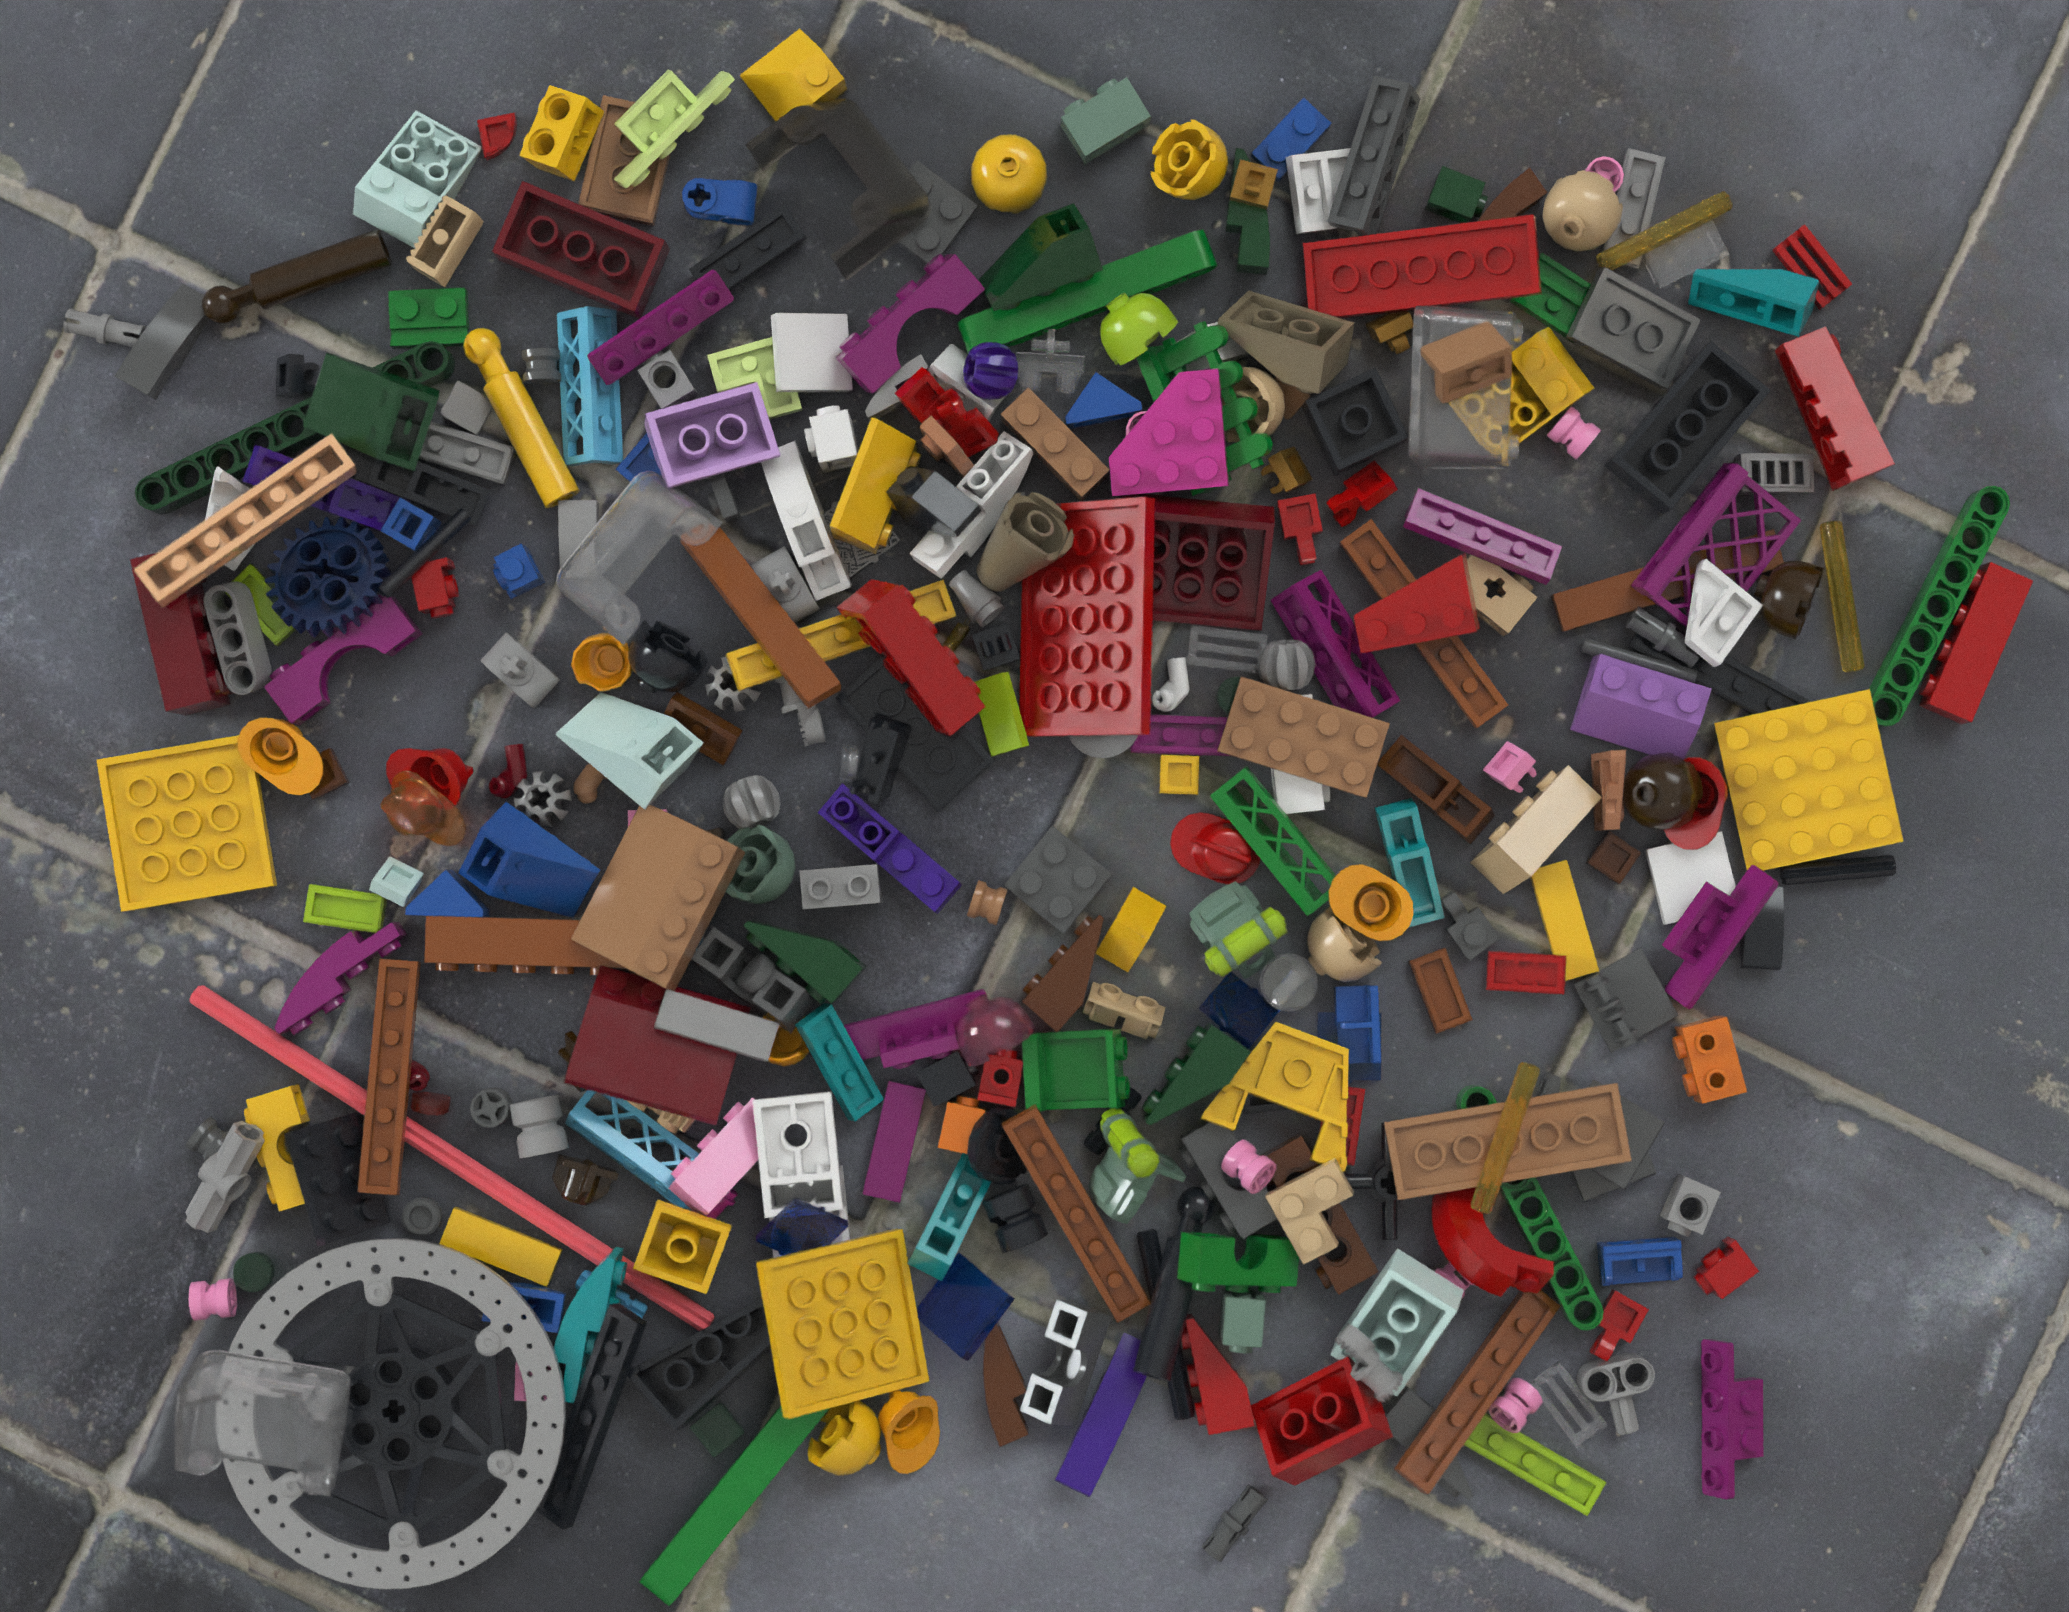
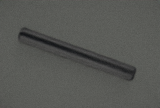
M1155 1229L1143 1230L1137 1233L1150 1302L1162 1262L1161 1248ZM1180 1344L1171 1380L1167 1381L1175 1419L1185 1420L1194 1417L1195 1410Z

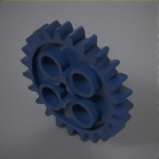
M325 517L322 527L319 528L312 520L309 522V531L306 533L297 527L295 529L297 539L292 541L291 539L284 538L283 541L288 548L285 551L274 550L273 553L277 556L279 562L267 565V568L274 574V576L265 579V583L272 589L266 593V596L273 603L272 609L288 627L292 625L300 634L306 630L314 638H316L320 629L328 638H331L334 627H338L343 634H346L347 623L350 621L357 627H360L359 616L362 613L370 617L373 616V612L369 608L370 604L383 603L377 595L379 591L377 587L384 582L382 578L391 575V571L385 565L390 560L383 551L384 546L378 538H375L369 528L363 529L355 521L349 525L343 517L338 519L336 525L333 524L329 517ZM320 554L315 560L311 561L316 555ZM355 558L354 562H352L350 565H347L349 561ZM306 589H309L307 593L301 596ZM345 593L341 599L336 601L337 597Z

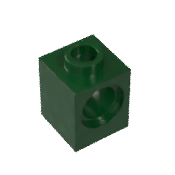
M1442 166L1424 210L1460 224L1469 223L1473 216L1480 218L1488 198V196L1482 194L1486 182Z

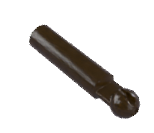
M375 229L250 274L248 285L236 289L223 285L214 286L205 293L202 299V308L210 320L220 324L229 323L238 316L241 308L255 303L264 310L391 266V257L379 229Z

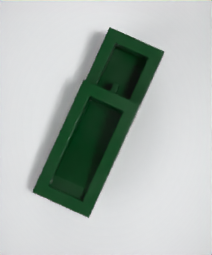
M1236 148L1233 159L1225 232L1240 234L1236 272L1266 275L1269 269L1270 256L1267 210L1230 200L1240 159L1250 162L1245 150Z

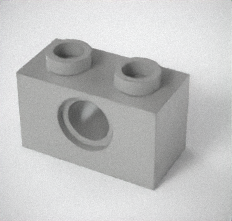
M879 864L799 871L803 909L882 903Z

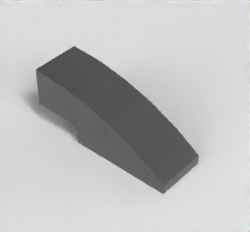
M183 283L143 331L118 369L115 377L156 400L175 367L181 368L209 320L202 308L204 295Z

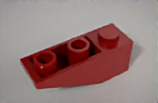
M1188 1314L1181 1341L1183 1350L1191 1348L1194 1362L1186 1366L1191 1388L1199 1387L1201 1402L1194 1403L1198 1425H1206L1209 1435L1255 1426L1248 1390L1244 1380L1194 1316Z

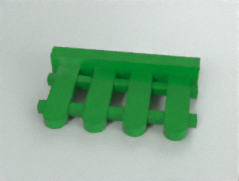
M1206 321L1194 325L1195 334L1177 343L1173 337L1163 341V345L1147 347L1148 350L1136 357L1154 402L1179 372L1188 371L1187 365L1206 356L1210 368L1219 369L1221 395L1226 404L1222 406L1224 432L1235 428L1240 438V441L1226 447L1228 479L1231 481L1230 472L1249 463L1252 469L1263 466L1262 457L1271 452L1273 442L1266 433L1252 435L1247 421L1257 415L1258 405L1251 397L1237 399L1232 386L1241 381L1243 377L1242 366L1236 361L1222 362L1218 353V349L1224 347L1228 342L1227 330L1221 325L1208 327ZM1220 487L1190 489L1192 496L1212 492Z

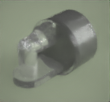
M1281 953L1267 960L1260 969L1258 988L1262 998L1270 1006L1281 1011L1293 1012L1306 1007L1313 1000L1318 989V977L1313 965L1304 957L1292 953Z

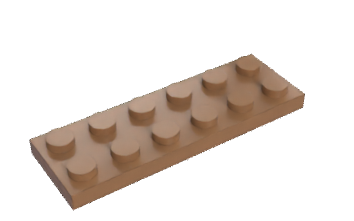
M1618 1083L1384 1122L1397 1200L1632 1161Z

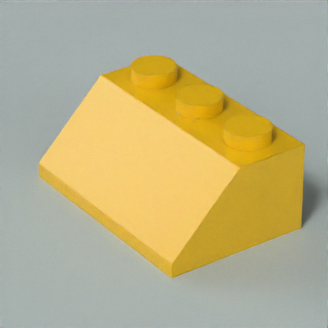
M871 418L830 523L833 538L874 554L877 553L879 545L887 546L894 525L888 522L893 509H897L886 491L896 482L901 472L909 466L918 467L921 454L916 452V440L876 418Z

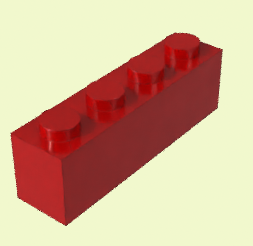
M1992 562L1980 565L1968 588L1969 592L1964 603L1960 604L1950 623L1953 625L1948 639L1944 638L1936 650L1934 659L1938 660L1935 670L1933 674H1927L1921 684L1919 694L1923 697L1919 704L1920 707L1959 724L1971 723L2033 580Z

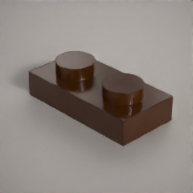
M679 692L673 695L664 712V715L675 718L704 742L699 752L723 766L729 760L743 732L742 729Z

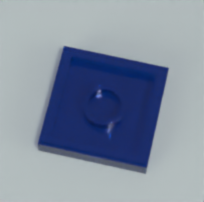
M958 1252L943 1280H938L917 1307L918 1319L958 1356L969 1361L1015 1298L969 1258Z

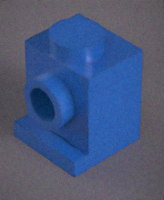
M399 498L381 531L416 551L438 530L442 522L406 500Z
M522 543L494 557L496 563L493 564L495 567L493 572L503 590L506 589L510 599L545 583L529 548Z

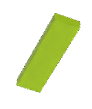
M1487 1412L1464 1443L1471 1450L1586 1516L1590 1513L1606 1485L1605 1480L1522 1432L1512 1433L1505 1430Z

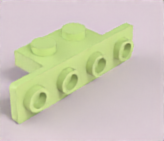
M667 70L614 123L640 151L614 180L624 188H628L630 185L633 187L639 185L649 175L650 170L648 167L657 158L662 160L667 157L677 146L675 140L685 130L687 132L694 130L704 119L702 113L712 103L717 105L731 92L729 85L735 80L732 75L724 71L719 72L695 96L671 70Z

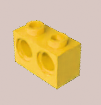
M549 85L544 98L539 103L538 113L532 127L524 138L523 148L519 156L539 170L575 181L605 111L587 97Z

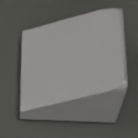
M457 381L443 405L440 415L478 436L493 407L486 396Z

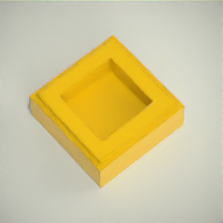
M1160 755L1159 794L1198 795L1199 756Z

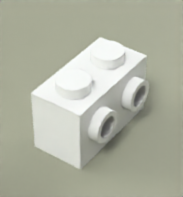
M838 405L818 409L817 416L809 417L811 428L804 429L811 456L818 457L819 465L824 473L853 467L858 454V447L852 419L848 410L840 411Z

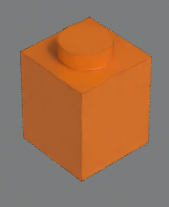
M957 1095L956 1101L948 1100L938 1148L968 1154V1141L974 1124L986 1111L985 1107L979 1106L980 1100L963 1095Z

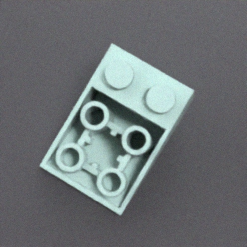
M415 111L355 186L353 215L415 248L414 243L419 242V236H423L422 230L427 229L426 223L431 222V216H435L434 210L439 209L438 203L443 202L442 197L456 198L478 159L482 147L424 114Z
M600 692L556 733L558 738L644 810L688 768L704 743L675 718Z

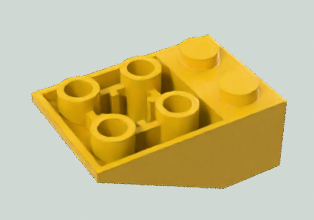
M1547 327L1537 332L1512 351V377L1449 401V403L1490 459L1495 462L1592 391L1594 386L1551 328Z

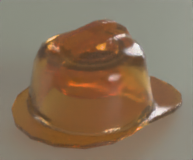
M402 771L393 778L391 793L380 804L393 829L405 836L424 835L433 842L445 846L457 845L464 839L466 833L465 820L459 809L450 800L430 786L417 773Z

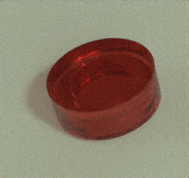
M433 1092L412 1093L410 1108L414 1112L421 1114L445 1115L449 1112L451 1097Z

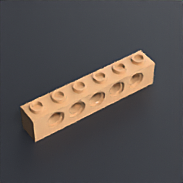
M331 433L135 568L134 571L163 608L357 473L356 466Z

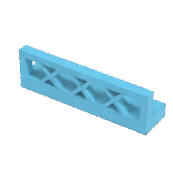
M585 306L557 313L558 349L560 350L559 372L561 373L560 395L563 459L567 466L588 463H621L623 461L620 380H616L611 385H606L587 358L590 352L617 335L616 310ZM577 319L578 333L575 339H573L571 321ZM576 359L579 360L580 365L577 377L573 375V365ZM579 397L582 409L577 416L575 413V402ZM581 435L583 437L584 454L577 455V440Z
M587 1090L569 1113L565 1124L671 1203L692 1211L668 1189L675 1180L671 1175L672 1171L668 1168L677 1167L683 1161L680 1160V1153L691 1161L699 1153L626 1100L600 1093L611 1102L612 1114L597 1116L586 1108V1105L597 1092ZM617 1107H619V1108H620L621 1110H623L625 1113H619V1114H618V1109H617ZM635 1119L642 1125L643 1138L628 1139L621 1134L619 1120ZM613 1121L614 1128L606 1122ZM648 1130H650V1131H651L652 1133H654L656 1136H651V1137H649V1131H648ZM666 1142L673 1148L674 1161L659 1162L652 1157L650 1143ZM644 1144L645 1151L637 1145Z

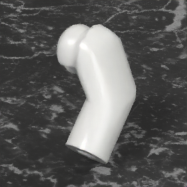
M1185 657L1166 660L1169 680L1159 691H1155L1152 696V703L1156 709L1163 712L1171 711L1188 695L1190 688Z

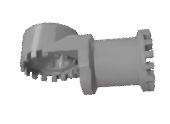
M784 677L774 679L780 685L784 706L781 708L782 714L798 712L799 726H802L800 731H805L802 734L804 745L809 746L826 742L821 715L816 705L808 709Z
M1347 1324L1336 1337L1335 1342L1337 1345L1342 1344L1340 1348H1344L1345 1352L1350 1353V1356L1356 1360L1350 1375L1355 1380H1362L1374 1391V1397L1379 1402H1384L1386 1398H1390V1395H1394L1393 1389L1395 1391L1399 1389L1398 1386H1401L1403 1376L1398 1371H1391L1380 1360L1379 1353L1374 1350L1376 1346L1366 1335L1353 1325Z

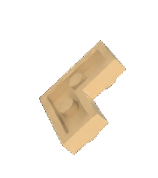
M1333 1158L1267 1192L1265 1197L1299 1258L1305 1264L1338 1247L1339 1243L1324 1218L1322 1211L1353 1196L1354 1191L1337 1160Z

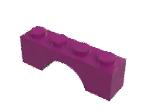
M941 253L936 255L923 268L926 274L915 283L912 279L897 291L895 295L898 300L887 309L885 306H882L868 318L867 322L870 326L862 334L859 335L857 332H854L840 344L839 348L842 352L836 359L865 392L873 394L901 368L896 344L899 331L909 317L916 312L928 308H935L949 315H958L985 290L956 254H947L944 257Z
M379 594L378 596L383 603L370 604L369 608L373 612V616L370 617L362 613L359 616L360 627H357L350 621L347 623L346 634H343L338 627H334L331 638H328L323 643L320 640L311 643L301 651L300 654L303 658L292 666L286 663L270 674L269 677L272 681L266 684L264 688L291 724L302 725L331 703L328 694V679L333 666L343 655L359 648H373L393 657L423 634L396 597L391 596L388 599Z

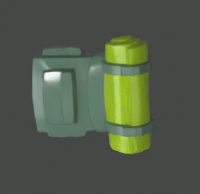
M1236 881L1210 894L1189 913L1192 919L1190 923L1192 930L1200 943L1208 949L1204 952L1206 965L1210 971H1213L1220 977H1224L1231 971L1239 970L1244 979L1249 978L1276 958L1270 944L1274 945L1278 942L1277 939L1287 933V926L1283 915L1271 907L1263 911L1259 901L1248 887L1240 886ZM1256 953H1263L1256 962L1246 965L1247 961Z
M1118 1108L1105 1111L1101 1115L1100 1128L1104 1140L1109 1147L1100 1164L1095 1167L1088 1188L1095 1203L1110 1218L1128 1224L1146 1199L1156 1175L1161 1174L1184 1182L1186 1175L1170 1156L1156 1152L1153 1144L1145 1139L1136 1128L1133 1118Z

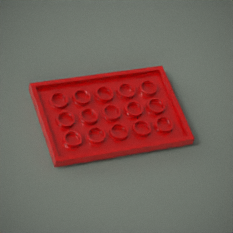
M1137 497L1058 503L1057 505L1067 516L1064 523L1068 532L1071 529L1073 530L1072 547L1062 558L1022 580L1019 710L1027 737L1150 735L1155 498Z

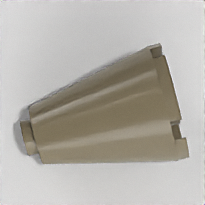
M1020 492L1016 493L1005 504L976 567L977 575L983 585L994 591H1004L1062 558L1072 547L1073 530L1071 529L1068 532L1064 523L1067 516L1051 499L1035 492H1031L1029 496H1020L1022 493Z

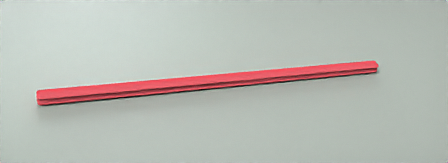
M198 986L193 991L189 999L192 1005L365 1116L367 1090L206 986ZM407 1117L405 1142L597 1266L613 1250ZM622 1255V1261L627 1262L623 1283L698 1331L704 1330L712 1324L715 1318L713 1313L659 1278L633 1269L635 1263Z

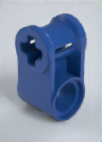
M694 178L684 186L682 199L685 209L693 218L721 221L733 225H753L758 185L741 180L723 181ZM703 191L709 200H704L702 206L698 207L692 198H697L698 193Z

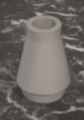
M966 570L958 573L950 581L949 586L955 592L972 623L977 622L983 628L992 623L1004 610V606L1000 603L1001 597L973 578Z

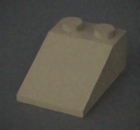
M1252 291L1245 293L1218 319L1217 324L1223 326L1230 338L1281 382L1295 386L1301 392L1317 394L1348 364L1354 322Z

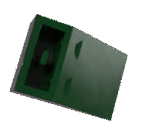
M1073 203L1038 216L979 278V282L985 288L984 293L993 311L999 309L1010 310L1019 306L1022 300L1036 295L1039 297L1048 296L1056 292L1058 287L1070 282H1085L1091 279L1094 273L1102 271L1103 268L1090 228Z
M326 352L303 426L326 437L332 433L336 440L376 459L415 471L440 390Z
M747 921L743 925L750 931L746 938L760 951L764 952L770 949L779 958L775 964L791 978L797 975L801 976L808 983L804 989L821 1004L826 1000L831 1004L836 1002L867 967L838 941L757 921Z
M1209 1022L1204 1028L1197 1025L1185 1043L1190 1049L1181 1060L1176 1056L1163 1076L1168 1080L1160 1092L1154 1088L1141 1108L1146 1112L1143 1116L1144 1121L1148 1125H1152L1228 1085L1251 1051Z

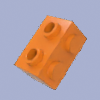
M1718 1015L1675 1027L1677 1036L1672 1037V1043L1677 1058L1684 1060L1687 1074L1682 1075V1080L1688 1097L1693 1096L1695 1102L1704 1104L1747 1092L1727 1016Z

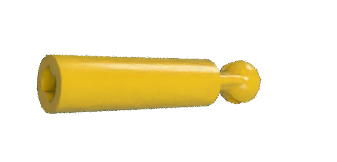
M487 328L472 330L464 340L465 356L478 366L486 384L483 390L545 508L557 506L558 500L571 499L579 493L580 489L518 372L510 371L502 357L500 338Z

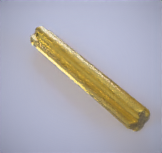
M1727 192L1717 193L1597 254L1596 262L1599 268L1606 267L1614 270L1730 211L1733 203Z
M1828 521L1820 524L1819 528L1841 667L1843 672L1860 671L1864 669L1865 665L1843 525L1841 521Z
M1521 1062L1518 1065L1471 1202V1207L1474 1210L1490 1214L1493 1210L1540 1073V1068L1526 1062Z

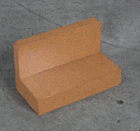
M1487 321L1420 348L1421 356L1435 371V395L1443 404L1512 377V347L1492 324Z

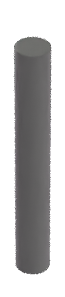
M1588 638L1585 639L1581 652L1591 656L1603 654L1695 683L1698 671Z

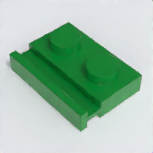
M1541 253L1539 256L1542 295L1511 298L1510 302L1566 338L1591 284L1544 253Z
M466 288L388 291L391 330L390 346L393 349L414 348L429 341L438 342L444 347L463 346L469 329L468 290Z

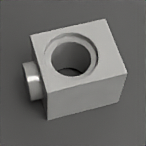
M660 350L644 361V366L638 369L639 374L661 409L688 402L698 396V393L671 350L666 353ZM666 370L675 372L676 380L671 387L660 388L657 386L656 380L661 372Z
M1677 1173L1660 1216L1669 1220L1667 1228L1689 1237L1691 1231H1695L1703 1235L1721 1192ZM1693 1197L1697 1202V1210L1691 1217L1684 1218L1680 1212V1205L1686 1198Z

